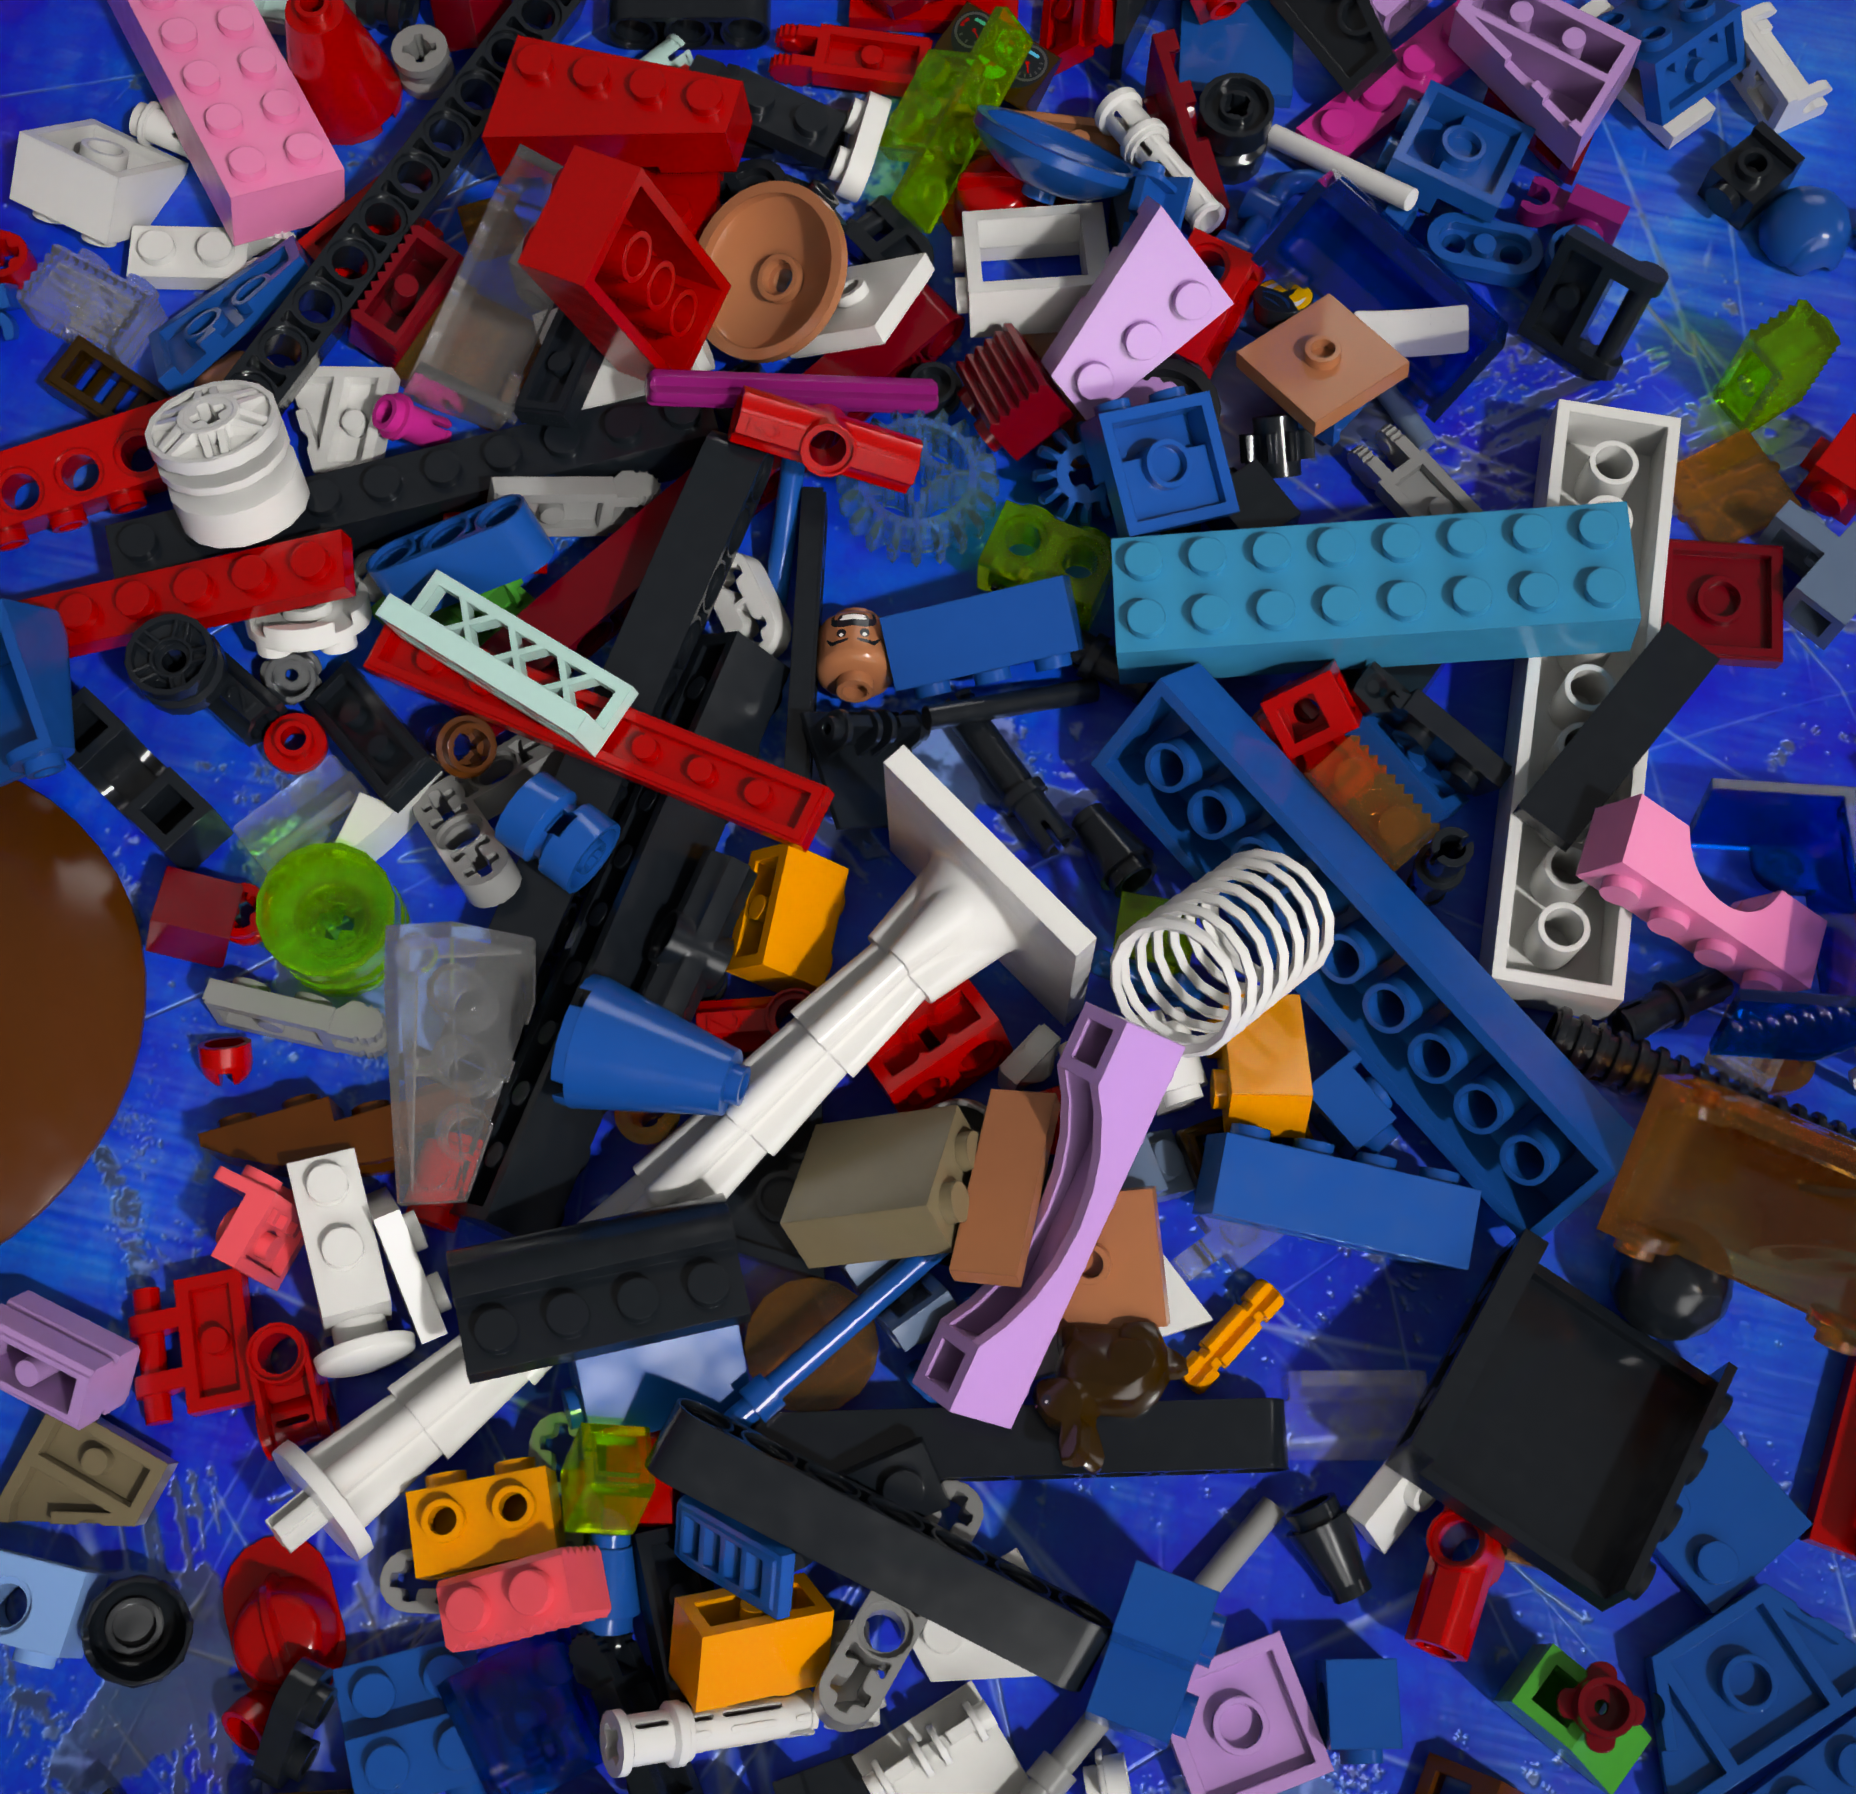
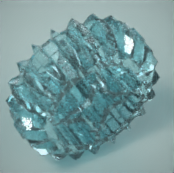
M944 408L934 419L925 418V412L921 411V409L914 411L913 418L906 419L898 410H894L890 414L891 423L888 425L873 417L870 424L922 440L923 448L918 470L921 471V484L924 487L920 488V500L916 502L914 501V487L911 486L906 494L847 476H837L836 489L841 496L839 499V510L843 517L850 518L849 530L853 537L866 535L865 546L869 549L870 553L886 545L887 558L891 563H894L902 552L910 553L911 563L915 567L921 563L923 553H932L933 558L941 565L946 558V547L948 546L963 555L964 551L968 548L967 536L981 539L985 532L984 520H992L996 512V502L993 499L999 495L1000 481L994 475L996 473V459L993 454L986 453L985 441L980 435L969 437L970 426L967 424L966 419L952 426L948 425V414ZM932 456L944 460L949 464L940 463L933 459ZM884 507L898 509L899 511L903 512L906 517L896 515L888 511ZM950 508L939 515L930 517L932 513L939 509Z

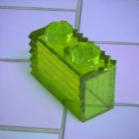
M1798 299L1794 306L1789 305L1785 312L1779 311L1775 318L1770 317L1766 324L1760 323L1756 330L1751 329L1713 391L1714 401L1743 434L1749 435L1803 400V396L1807 394V390L1811 388V384L1815 382L1819 372L1824 370L1823 366L1828 364L1827 360L1832 357L1836 347L1841 344L1839 336L1835 333L1829 319L1823 314L1818 313L1807 300Z

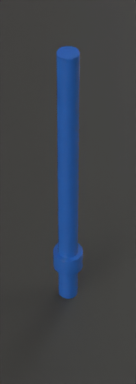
M949 1253L908 1257L899 1260L765 1378L759 1373L738 1392L742 1398L723 1414L749 1428L759 1419L766 1423L786 1406V1403L783 1401L786 1395Z

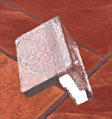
M329 755L324 758L317 768L300 776L234 826L233 831L275 884L279 886L334 845L359 793L361 792L369 795V793L351 770L348 772L336 756Z
M1426 1370L1288 1371L1280 1378V1399H1284L1288 1461H1386L1427 1387Z

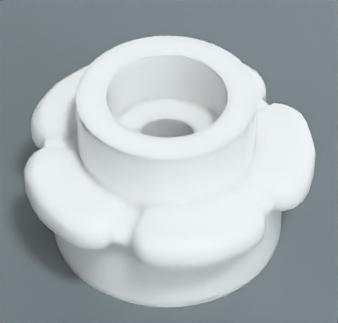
M1101 1748L1096 1749V1764L1083 1766L1086 1794H1132L1124 1752L1103 1755Z

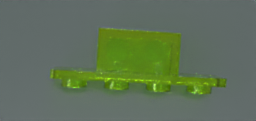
M996 6L971 52L929 49L924 59L918 65L912 81L897 108L891 114L889 123L883 132L878 149L888 160L910 163L892 195L891 202L921 233L930 234L957 186L958 175L965 170L981 141L973 122L977 106L991 105L999 107L1033 45V39L1008 7Z

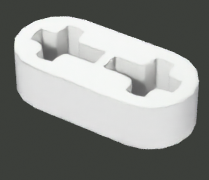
M737 552L715 602L714 609L725 632L739 631L769 654L778 658L787 649L791 640L789 618L760 561ZM735 569L742 571V574L736 579L740 593L729 589L735 582L733 573ZM755 619L765 621L767 623V625L760 631L761 637L763 639L761 643L755 642L753 640V638L759 633V626Z

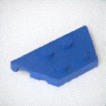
M1763 1583L1756 1584L1722 1606L1716 1613L1710 1614L1644 1657L1664 1793L1725 1794L1856 1706V1644L1845 1638V1633L1822 1618L1810 1616L1799 1609L1795 1601L1768 1584Z

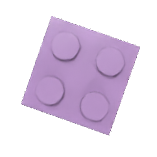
M1280 1631L1215 1655L1211 1660L1209 1669L1196 1664L1186 1691L1199 1696V1700L1187 1736L1184 1739L1172 1734L1169 1741L1189 1794H1277L1334 1771Z

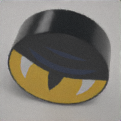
M1275 278L1267 280L1258 285L1254 291L1253 317L1259 324L1272 330L1313 304V291L1303 282L1294 279Z

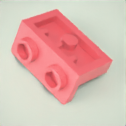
M246 1164L241 1175L220 1165L213 1178L242 1196L243 1200L239 1207L232 1208L222 1219L215 1237L217 1245L211 1256L249 1278L278 1291L304 1244L292 1190L283 1186V1182L251 1165Z

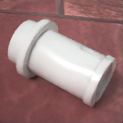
M151 101L148 104L144 102L138 103L129 121V131L131 135L137 137L138 143L143 146L155 144L189 160L161 104L157 101Z

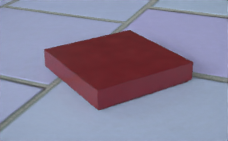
M1669 539L1661 628L1668 621L1720 658L1716 665L1777 669L1783 663V546Z

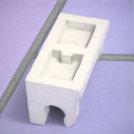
M1763 2L1741 12L1747 67L1729 80L1759 122L1763 121L1779 134L1823 114L1828 105L1823 96L1830 93L1833 89L1827 80H1819L1812 84L1807 83L1771 32L1773 26L1767 18L1776 14L1777 10L1771 2Z

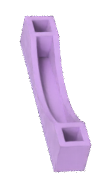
M1087 1001L1085 1002L1057 1064L1061 1092L1060 1134L1052 1172L1038 1207L1022 1286L1019 1288L983 1284L968 1300L941 1318L912 1381L914 1385L949 1412L1004 1428H1012L1047 1349L1057 1332L1059 1323L1080 1277L1087 1266V1262L1107 1218L1115 1205L1117 1196L1139 1148L1144 1142L1145 1135L1166 1089L1173 1078L1186 1048L1185 1046Z

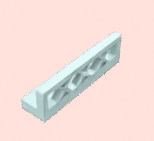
M436 569L412 605L389 593L375 613L403 640L596 757L639 694L633 686ZM447 592L460 600L463 621L443 626L429 616ZM474 609L485 616L475 618ZM503 626L509 632L511 651L493 656L479 647L477 633ZM522 638L533 645L523 648ZM553 656L558 661L561 681L540 685L528 677L526 662ZM571 668L583 675L572 678ZM601 685L614 694L597 719L594 720L588 713L577 707L575 692Z

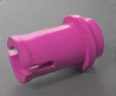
M400 392L392 395L386 394L374 406L372 413L373 425L379 430L381 436L394 441L401 438L422 448L449 443L451 440L452 432L438 427V425L446 429L452 427L450 420L415 406L412 399Z

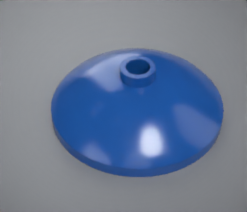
M991 105L977 106L973 116L977 134L995 161L1011 175L1024 182L1021 189L1024 195L1041 203L1053 205L1056 197L1091 202L1121 196L1133 190L1134 183L1132 177L1133 173L1138 169L1107 149L1067 130L1019 112Z

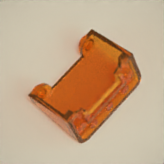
M1686 1073L1658 1075L1596 1229L1615 1237L1613 1247L1635 1259L1653 1262L1656 1254L1664 1256L1677 1254L1806 1313L1805 1320L1817 1328L1813 1336L1817 1342L1837 1352L1856 1356V1140L1702 1077Z

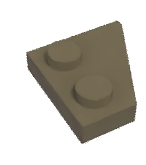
M45 1414L0 1495V1522L35 1521L69 1525L98 1523L102 1526L132 1527L146 1524L179 1462L102 1417H99L98 1420L83 1429L77 1430Z

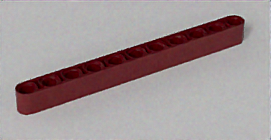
M926 283L885 344L825 354L802 374L907 378L919 365L926 362H935L947 352L960 337L966 321L961 314H957V311ZM876 412L844 413L847 417L865 422ZM822 431L813 437L810 445L817 449H829L838 443L841 435L834 431ZM774 455L773 467L768 483L753 517L777 497L782 459L780 456ZM692 467L517 614L516 617L586 659L595 654L620 632ZM502 627L480 647L496 654L511 651L508 629ZM522 638L523 648L533 645ZM553 656L526 662V666L560 679L558 661ZM448 706L457 716L470 715ZM485 721L493 730L495 737L506 730Z

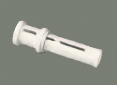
M1118 88L1107 95L1096 110L1094 116L1095 125L1104 135L1114 137L1120 145V155L1134 167L1141 168L1144 161H1154L1166 168L1165 177H1192L1194 180L1184 218L1190 224L1192 230L1195 227L1206 233L1214 231L1224 220L1226 209L1213 197L1192 169L1169 144V130L1160 119L1151 118L1142 108L1143 100L1134 88ZM1118 111L1122 118L1115 117L1114 113Z
M809 1688L797 1690L790 1695H774L697 1713L685 1702L669 1700L663 1701L659 1710L626 1715L622 1709L606 1710L600 1723V1749L608 1774L612 1778L628 1776L633 1767L663 1762L670 1768L684 1767L693 1760L695 1754L705 1751L751 1745L782 1738L811 1736L815 1734L814 1729H818L819 1718L813 1705V1692Z

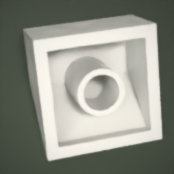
M95 119L19 131L9 199L32 209L33 216L41 221L52 224H64L80 232L81 238L87 243L110 248L115 247L118 242L131 239L132 225L150 226L186 176L189 163L153 146H143L138 143L136 138Z

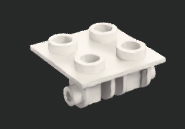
M972 1680L851 1757L861 1773L870 1794H1018L1030 1780Z

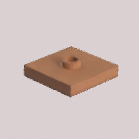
M1330 293L1236 352V367L1314 437L1408 377L1410 364L1404 356Z
M1156 1186L1123 1188L1120 1190L1115 1205L1090 1255L1087 1266L1063 1314L1056 1334H1058L1060 1327L1065 1325H1075L1079 1330L1120 1329L1123 1323L1137 1321L1154 1322L1158 1327H1166L1170 1324Z

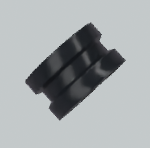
M164 614L148 620L133 633L126 646L124 663L129 678L157 709L171 715H190L207 708L220 696L227 683L229 666L224 652L198 620L186 615ZM174 662L178 665L185 664V666L177 672H172L170 669V666Z

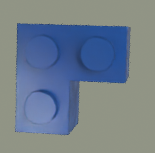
M1136 1560L1112 1629L1105 1657L1086 1708L1085 1719L1164 1751L1169 1744L1172 1734L1185 1739L1199 1700V1696L1186 1691L1196 1664L1209 1669L1227 1619L1226 1616L1214 1612L1220 1592Z

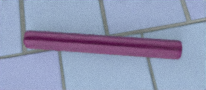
M654 369L646 374L644 386L646 401L651 406L734 408L737 396L740 394L743 385L811 406L819 403L832 404L843 412L928 414L936 410L939 403L937 382L926 378Z

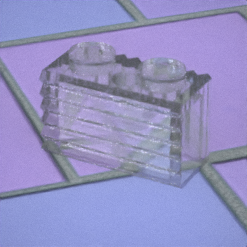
M59 244L52 245L51 253L45 254L44 262L38 263L37 271L31 272L30 280L24 281L23 289L17 290L16 299L32 323L39 329L43 328L58 339L62 338L68 344H72L76 337L80 335L130 369L134 367L149 347L148 335L169 320L158 301L160 294L154 286L133 273H130L126 279L112 272L110 266L100 256L85 248H81L76 254Z

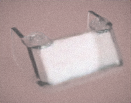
M519 144L492 194L464 255V260L460 264L403 389L402 394L409 396L412 401L424 407L496 431L506 422L515 425L518 418L513 410L521 391L519 387L523 379L522 374L554 305V302L521 268L517 261L522 253L526 234L536 225L551 194L554 177L564 166Z

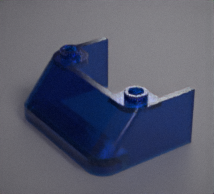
M1334 168L1316 181L1251 258L1259 267L1265 263L1263 266L1265 272L1286 290H1290L1296 284L1303 289L1310 287L1320 298L1330 293L1353 314L1356 311L1408 310L1467 305L1469 307L1468 351L1457 354L1405 357L1410 362L1408 377L1396 385L1400 393L1416 407L1423 409L1429 404L1425 415L1434 423L1504 348L1509 325L1504 318L1362 189Z
M1711 778L1689 825L1691 848L1748 851L1752 874L1763 887L1772 892L1783 890L1791 896H1805L1807 907L1827 921L1816 966L1820 994L1739 988L1709 1042L1710 1055L1821 1061L1856 1048V787Z

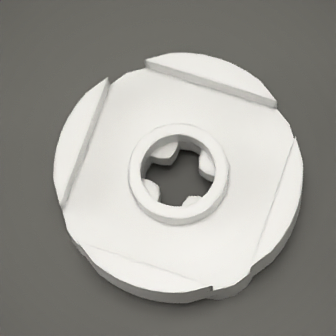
M359 581L358 588H355L356 596L244 620L248 637L256 643L258 655L266 659H279L293 652L321 650V652L328 655H340L350 652L358 645L356 635L362 632L372 619L368 589L365 584Z

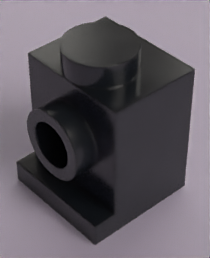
M1761 121L1753 128L1749 136L1711 166L1697 195L1707 203L1713 213L1725 218L1740 231L1763 212L1776 196L1788 189L1805 157L1766 123Z

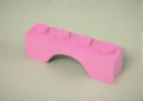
M1644 794L1595 808L1575 876L1598 890L1604 900L1624 907L1645 921L1652 932L1672 939L1693 953L1694 958L1699 963L1717 969L1738 983L1741 990L1752 997L1772 1000L1783 994L1811 989L1827 921L1783 890L1733 902L1730 907L1724 904L1709 890L1698 872L1691 849L1690 826Z

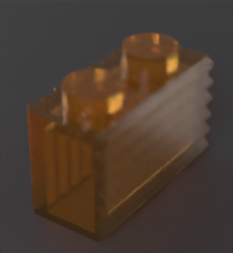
M1344 736L1303 774L1393 871H1396L1433 839L1435 834L1440 831V823L1431 821V813L1422 812V804L1413 802V794L1404 793L1405 784L1395 783V774H1386L1387 765L1377 764L1378 755H1369V745H1360V736Z

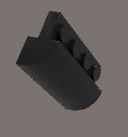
M723 1193L446 1251L452 1299L456 1308L466 1372L470 1384L751 1322V1310L736 1249L735 1230Z

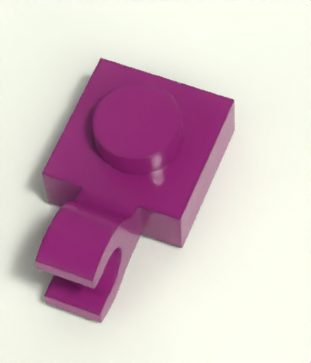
M1535 176L1527 195L1538 199L1543 205H1535L1523 199L1515 218L1521 224L1532 228L1543 227L1550 223L1557 224L1554 233L1564 226L1573 224L1587 226L1595 230L1605 242L1613 245L1631 207L1577 183L1572 193L1558 187L1548 178Z

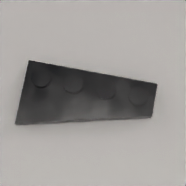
M1269 0L1354 102L1399 61L1372 0Z

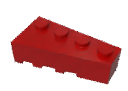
M517 35L484 128L482 140L498 176H519L520 169H545L547 175H556L565 166L574 145L639 167H659L661 173L737 172L753 120L744 83L741 80Z

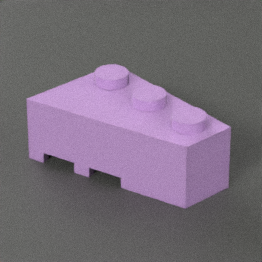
M1461 0L1455 9L1448 46L1526 125L1536 129L1534 134L1571 170L1629 78L1642 41L1562 0Z
M1148 195L1137 210L1138 215L1117 247L1114 246L1104 262L1106 265L1085 297H1081L1041 360L1048 373L1086 421L1095 416L1093 407L1118 399L1234 304L1164 208Z

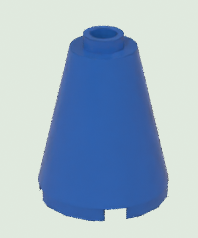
M593 974L583 981L579 988L591 992L583 1007L569 1005L555 1044L551 1065V1081L563 1084V1092L552 1094L555 1103L571 1109L723 1116L729 1104L741 1105L749 1086L751 1068L750 1066L742 1065L743 1054L740 1049L610 977Z

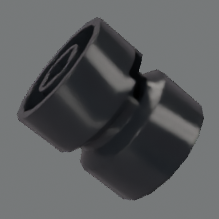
M1227 73L1214 78L1205 86L1199 98L1196 138L1206 136L1209 139L1223 185H1236L1246 182L1259 172L1264 162L1268 144V133L1274 117V98L1270 89L1258 78L1245 73Z

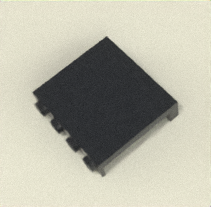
M1525 1228L1498 1253L1385 1465L1604 1612L1627 1598L1633 1601L1637 1600L1653 1580L1657 1566L1650 1559L1658 1542H1663L1673 1532L1681 1518L1683 1507L1676 1502L1684 1485H1689L1698 1476L1707 1461L1708 1450L1703 1448L1702 1445L1709 1430H1714L1723 1421L1731 1408L1733 1396L1727 1393V1390L1738 1367L1728 1362L1712 1374L1707 1375L1647 1334L1634 1328L1629 1322L1539 1264L1549 1243Z

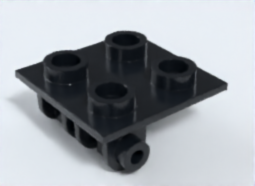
M835 709L831 712H802L799 714L821 783L830 787L835 794L829 808L836 830L888 828L883 762L902 745H905L912 752L922 741L928 739L931 730L925 729L921 713L917 710H905L899 714V712H891L886 709L876 711L865 709L860 712H847L843 709Z

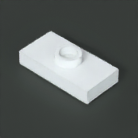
M1386 1461L1348 1507L1346 1512L1366 1542L1384 1555L1417 1513L1427 1510L1436 1500L1386 1466Z

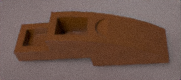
M440 1081L417 1089L415 1098L391 1104L389 1100L384 1099L362 1103L351 1110L352 1116L346 1118L344 1111L329 1096L321 1098L319 1094H303L285 1100L281 1104L282 1110L258 1117L253 1112L226 1116L217 1122L218 1128L199 1133L198 1137L200 1146L221 1161L245 1168L246 1164L267 1174L280 1177H289L287 1163L354 1148L361 1177L363 1178L415 1168L421 1152L418 1141L424 1140L427 1137L441 1135L443 1130L455 1131L479 1124L481 1119L476 1099L464 1084L455 1086L452 1081Z

